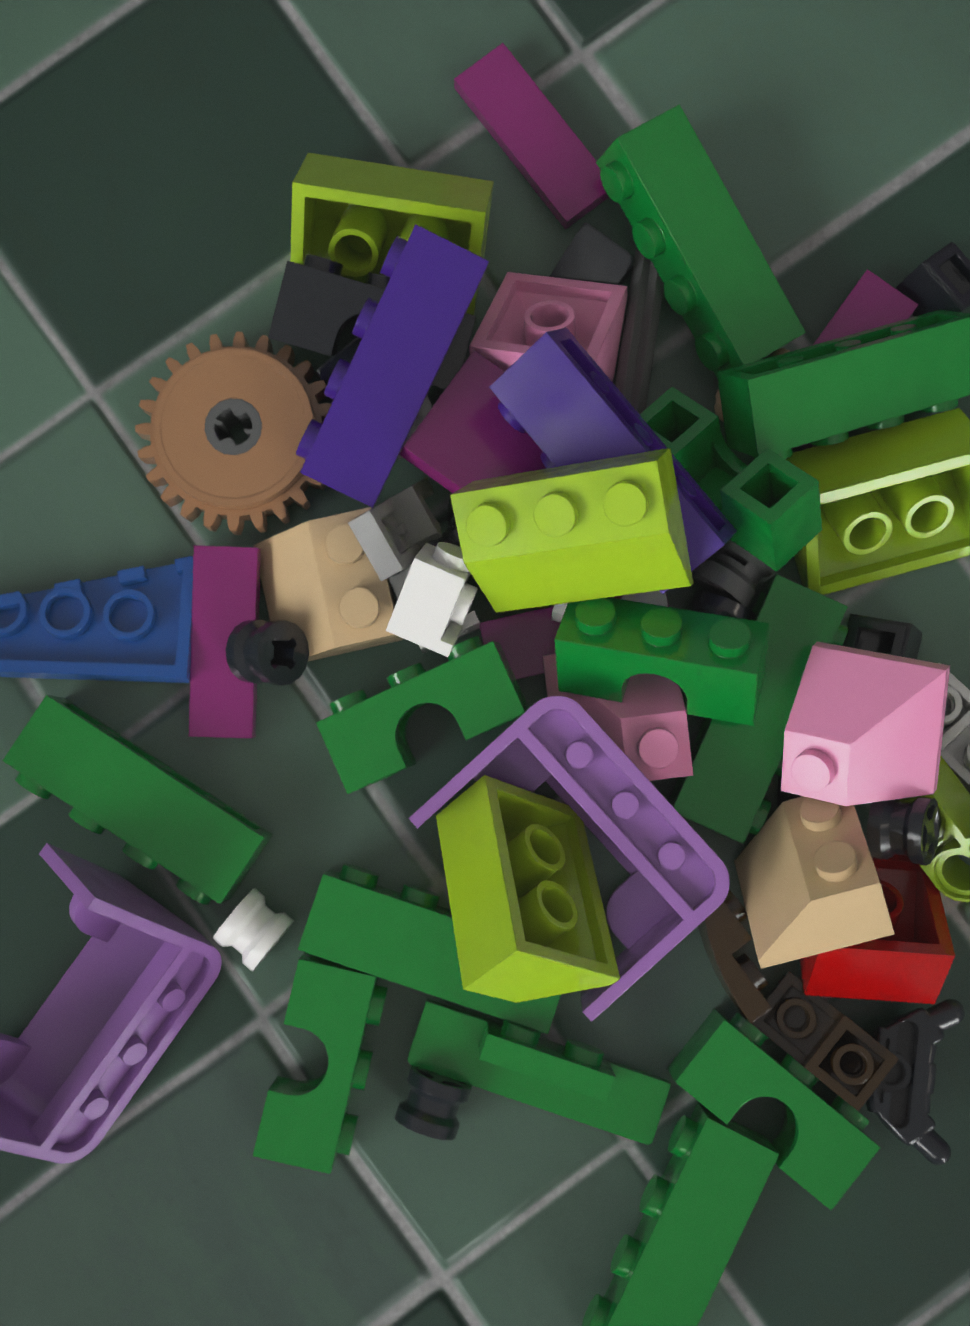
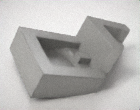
M428 477L416 482L348 522L381 581L409 566L425 543L442 537L440 523L434 518L424 500L434 494Z

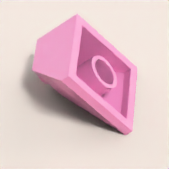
M507 272L469 345L470 355L475 350L505 372L546 332L566 327L613 382L627 302V286Z
M817 641L812 646L784 731L781 791L843 806L934 794L938 784L950 665Z
M556 654L542 656L547 697L564 696L580 704L649 781L693 776L687 713L681 687L675 682L655 674L633 675L629 679L622 702L566 693L558 689Z

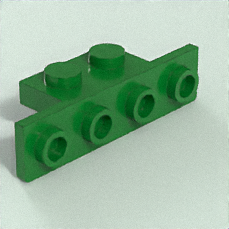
M429 999L426 1000L408 1054L409 1064L646 1145L653 1142L671 1087L670 1081L603 1059L605 1053L602 1050L584 1042L567 1039L566 1044L562 1045L541 1038L542 1032L507 1020L500 1024Z

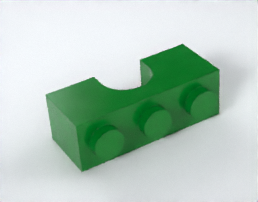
M674 387L669 388L640 414L665 446L671 448V453L737 530L730 540L777 572L822 531L819 481L769 448L765 449L749 465H746L726 444L721 433L719 416Z
M610 597L570 602L566 606L554 639L558 689L561 692L622 702L631 676L655 674L668 678L681 687L687 697L688 715L754 726L766 675L770 623Z
M480 636L472 637L454 645L450 655L447 657L448 662L429 671H425L421 662L411 665L386 678L390 689L370 698L367 697L365 690L361 689L330 703L329 706L333 715L316 722L347 794L361 790L417 764L407 742V726L412 715L426 704H437L450 711L456 718L465 740L475 738L522 716L529 709V706L500 643L491 641L483 645Z
M306 952L299 958L284 1025L302 1028L314 1033L326 1048L328 1069L319 1077L307 1081H299L281 1076L276 1077L267 1092L253 1152L254 1157L331 1174L337 1154L350 1155L359 1117L358 1115L347 1113L353 1088L365 1090L373 1057V1051L362 1049L367 1024L380 1025L388 987L377 985L378 977Z
M713 1009L673 1059L667 1070L679 1086L725 1124H728L738 1110L752 1099L772 1097L782 1101L785 1111L784 1124L780 1133L771 1143L779 1153L776 1164L783 1172L832 1211L881 1148L863 1131L870 1120L839 1095L831 1104L812 1089L819 1079L788 1053L781 1062L776 1060L761 1047L768 1039V1036L751 1024L739 1012H736L729 1021L716 1009Z

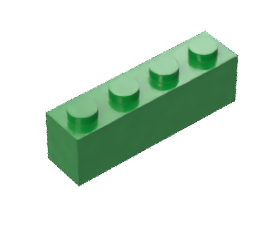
M680 104L617 137L596 161L600 169L602 185L607 195L614 202L619 203L632 226V235L636 247L645 258L650 259L664 283L666 300L670 307L684 318L695 338L696 352L704 366L713 371L717 377V372L761 360L806 333Z
M937 310L717 372L728 447L753 456V460L767 448L787 459L792 456V448L808 443L816 446L838 444L849 438L848 431L862 427L869 429L890 428L902 424L905 414L919 410L925 413H935L956 408L959 398L970 395V313Z
M778 574L763 583L751 610L756 615L754 621L770 623L766 675L754 726L704 717L690 748L693 776L678 777L667 800L684 819L744 844L748 833L754 836L759 833L771 807V801L764 798L773 776L782 777L784 731L812 646L817 641L843 645L848 632V626L841 624V621L848 606Z
M45 696L2 760L19 771L15 781L23 788L43 799L48 800L53 794L73 807L68 815L76 823L99 835L107 829L126 842L122 851L128 857L151 870H155L158 864L179 877L175 885L181 892L204 905H209L212 899L219 904L231 899L273 836L272 833L63 697Z
M343 863L340 872L330 869L323 874L298 950L545 1034L549 1033L561 995L515 1003L463 990L451 910L438 906L440 895L410 884H404L401 893L378 886L377 882L380 875Z
M699 1102L690 1118L683 1115L679 1119L668 1144V1152L673 1155L662 1177L655 1174L649 1180L639 1205V1211L644 1215L634 1236L625 1234L620 1240L610 1266V1271L615 1275L605 1296L596 1294L591 1300L582 1326H698L778 1159L779 1153L767 1137L732 1119L728 1124H725Z

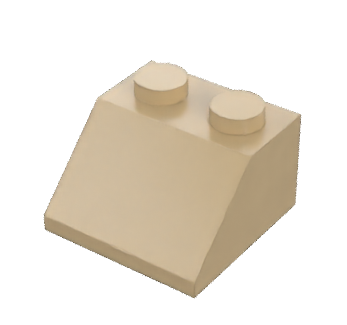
M371 507L309 520L254 545V547L261 549L260 577L270 621L286 620L295 623L304 632L309 648L308 661L403 640V638L386 631L395 608L391 583L388 578L383 581L380 580L348 524L351 520L372 509Z
M805 796L784 801L735 860L761 969L895 935L881 883L854 805L843 806Z

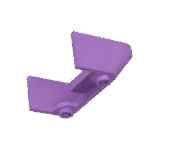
M549 696L537 701L408 818L418 829L471 779L478 781L484 775L534 792L546 781L557 795L574 810L586 827L630 874L612 892L606 906L609 927L626 947L616 957L620 980L609 986L580 991L582 1012L591 1022L724 902L729 891V873L724 862L583 707L576 701L564 696Z
M46 843L39 855L74 894L69 906L71 920L80 931L92 937L20 1037L16 1038L0 1033V1150L54 1163L66 1164L85 1157L98 1146L215 982L221 969L222 960L219 951L201 933L122 876Z

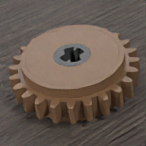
M236 332L233 346L224 347L218 335L213 334L210 335V351L201 353L191 342L186 345L190 360L185 364L181 365L171 357L165 361L172 373V376L167 381L157 377L150 379L149 383L159 395L156 401L140 400L139 407L151 416V423L135 425V432L142 439L151 441V445L138 450V457L145 464H157L146 475L147 480L154 487L169 484L164 489L160 498L170 507L185 500L180 515L192 523L203 512L204 526L209 531L216 532L221 525L222 519L227 520L229 530L234 535H241L244 529V522L250 520L260 533L267 532V516L275 514L284 524L291 522L287 510L289 505L295 502L298 506L307 510L311 506L304 493L307 488L311 486L324 491L327 486L300 473L306 459L296 455L299 443L310 421L314 419L323 424L331 407L329 403L318 404L326 398L324 395L326 384L324 380L308 384L315 373L312 364L306 360L293 367L296 356L292 347L287 344L274 355L273 345L268 336L262 335L257 341L255 348L249 347L243 332ZM241 423L243 428H245L244 432L249 438L244 443L236 445L232 440L233 436L229 430Z

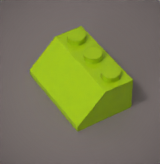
M308 153L292 182L290 261L303 265L306 254L326 258L343 264L342 277L366 283L368 272L383 275L380 272L395 238L399 236L408 241L415 224L484 258L494 181ZM479 286L467 309V314L475 316Z
M960 408L905 422L898 426L849 437L846 441L838 444L816 446L793 452L792 456L786 459L819 481L822 531L794 556L802 586L825 595L970 555V419Z
M671 448L475 480L450 494L464 564L496 613L688 587L693 584Z
M484 775L436 815L463 990L518 1003L609 986L620 980L584 822L569 805Z

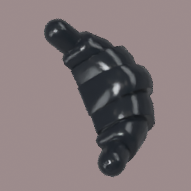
M955 999L944 1000L927 1009L919 1007L896 1017L883 1027L876 1026L872 1035L876 1041L898 1057L899 1060L866 1101L867 1111L874 1112L883 1125L907 1146L912 1145L934 1165H944L951 1157L949 1144L934 1130L936 1126L935 1121L927 1113H930V1094H934L936 1081V1064L933 1063L937 1045L934 1044L943 1040L945 1037L943 1031L959 1024L965 1017L963 1005Z

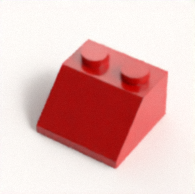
M895 854L887 860L872 857L895 935L799 959L804 994L808 996L935 1004L955 958V951L940 891L935 887L920 865L913 864L907 856Z

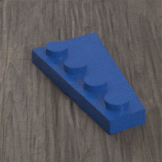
M193 556L174 559L175 564L150 569L139 566L119 570L116 576L86 582L75 579L55 583L52 589L22 594L19 591L1 594L0 677L190 683Z

